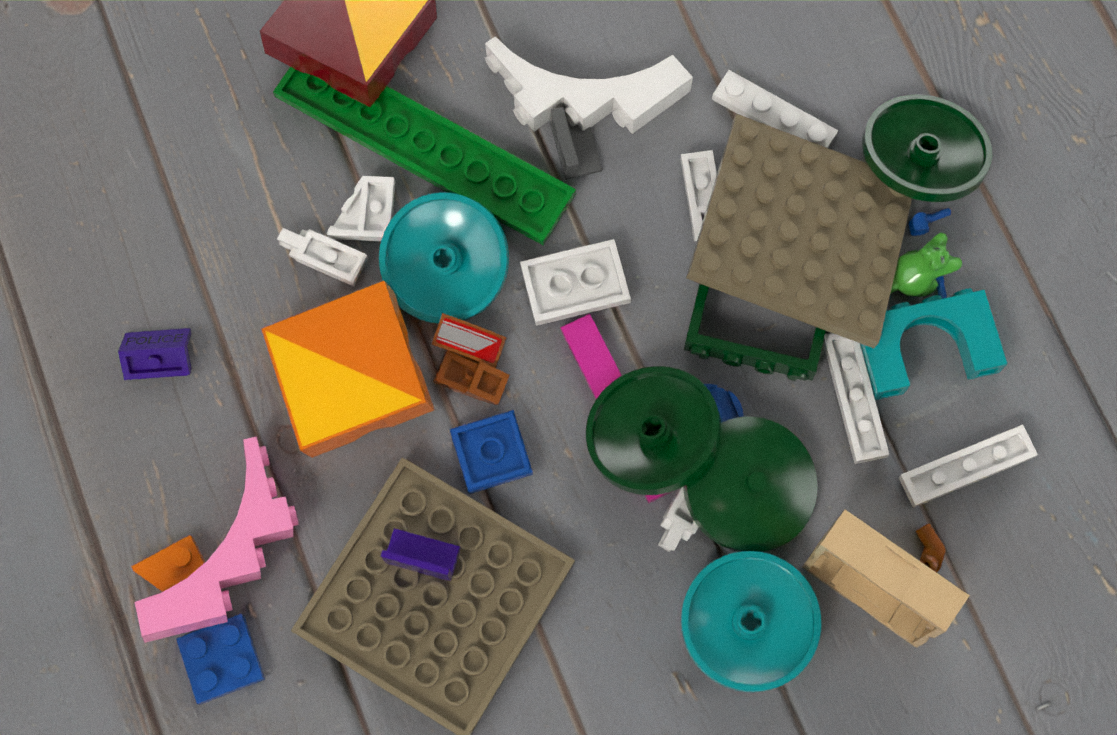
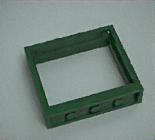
M699 284L685 341V351H689L690 354L699 355V359H708L709 356L722 359L724 364L733 367H740L742 364L755 367V371L762 374L771 375L774 372L785 374L792 381H796V379L804 381L813 380L817 372L826 330L815 327L808 360L700 335L698 331L709 287Z

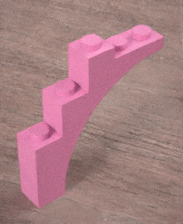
M257 436L243 439L246 460L245 490L238 515L224 541L208 561L188 578L162 593L134 602L144 643L228 622L226 612L233 610L229 591H221V589L261 579L260 568L266 567L262 547L255 548V546L293 537V526L299 525L294 505L288 507L286 496L272 499L277 497L276 486L273 477H266L264 467L270 465L266 446L259 447Z

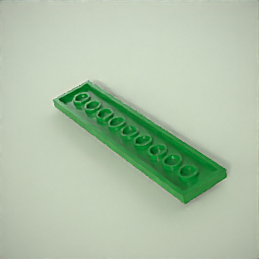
M290 67L273 91L277 99L443 191L463 195L475 200L487 208L499 222L543 246L576 195L575 188L388 86L385 87L373 105L368 107L333 89L320 78L302 73Z

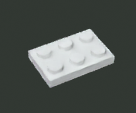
M614 239L520 262L536 326L631 303V297Z

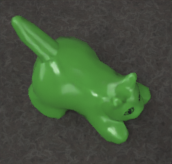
M940 232L919 251H908L898 258L891 293L899 290L906 296L924 297L936 290L938 286L937 278L958 271L962 267V260L959 257L951 256L946 249L948 240L946 234Z

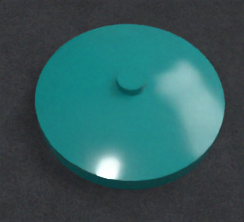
M455 193L427 194L412 200L402 207L386 227L379 250L380 273L382 280L394 291L398 305L415 318L439 324L442 313L465 321L475 317L489 307L502 290L509 269L507 239L494 215L475 200Z
M742 551L716 559L695 577L682 605L681 632L690 657L696 666L711 680L735 691L764 692L788 683L809 664L820 640L821 611L811 585L794 566L768 553Z

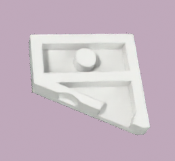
M362 176L354 188V194L347 199L341 208L342 213L334 226L329 227L327 232L328 238L381 241L386 227L393 218L395 178Z

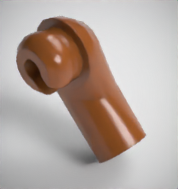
M928 523L915 531L924 545L919 561L937 573L942 567L946 548L931 524Z

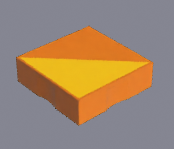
M385 281L261 329L299 449L311 458L352 443L371 431L393 427L435 410L421 368L412 355L408 331L395 293Z

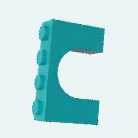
M967 288L955 292L952 297L943 299L940 295H935L922 300L920 304L911 306L909 302L896 304L886 311L880 341L877 346L871 348L860 343L875 400L905 394L910 387L900 351V340L905 331L915 326H935L947 332L954 339L959 349L968 380L1000 373L1008 364L985 289L973 292L972 288Z

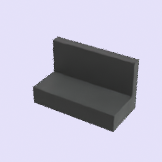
M563 107L551 109L550 127L565 180L601 172L602 166L591 127L582 131L577 124L572 126L568 123Z

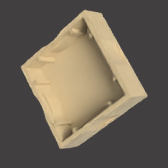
M844 510L832 524L802 566L803 569L859 606L916 648L926 643L929 638H935L945 633L970 596L847 510Z

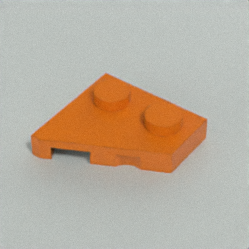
M189 535L131 567L135 573L164 592L188 578L205 563V560L194 538Z

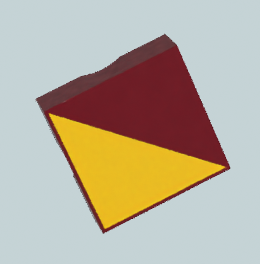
M284 0L260 30L264 52L302 73L320 78L333 89L371 107L394 77L400 62L417 46L437 19L436 0Z

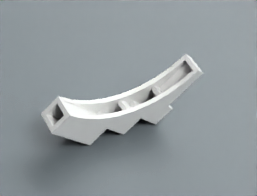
M497 37L485 43L487 54L485 61L494 73L499 72L503 76L506 87L514 95L515 109H513L516 118L522 125L528 124L534 132L550 121L551 109L563 107L568 123L572 126L577 124L582 131L594 126L612 112L615 121L621 127L626 126L633 134L691 92L693 77L673 55L650 68L630 75L608 79H578L554 74L528 63L512 53Z

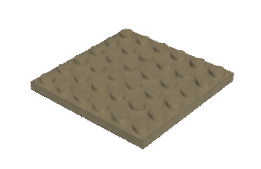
M736 114L686 279L875 348L880 341L912 198L904 196L885 185L872 172L866 162Z
M402 457L291 631L456 735H471L575 564V560ZM394 528L460 546V553L451 581L385 563L380 556L382 550L387 551Z

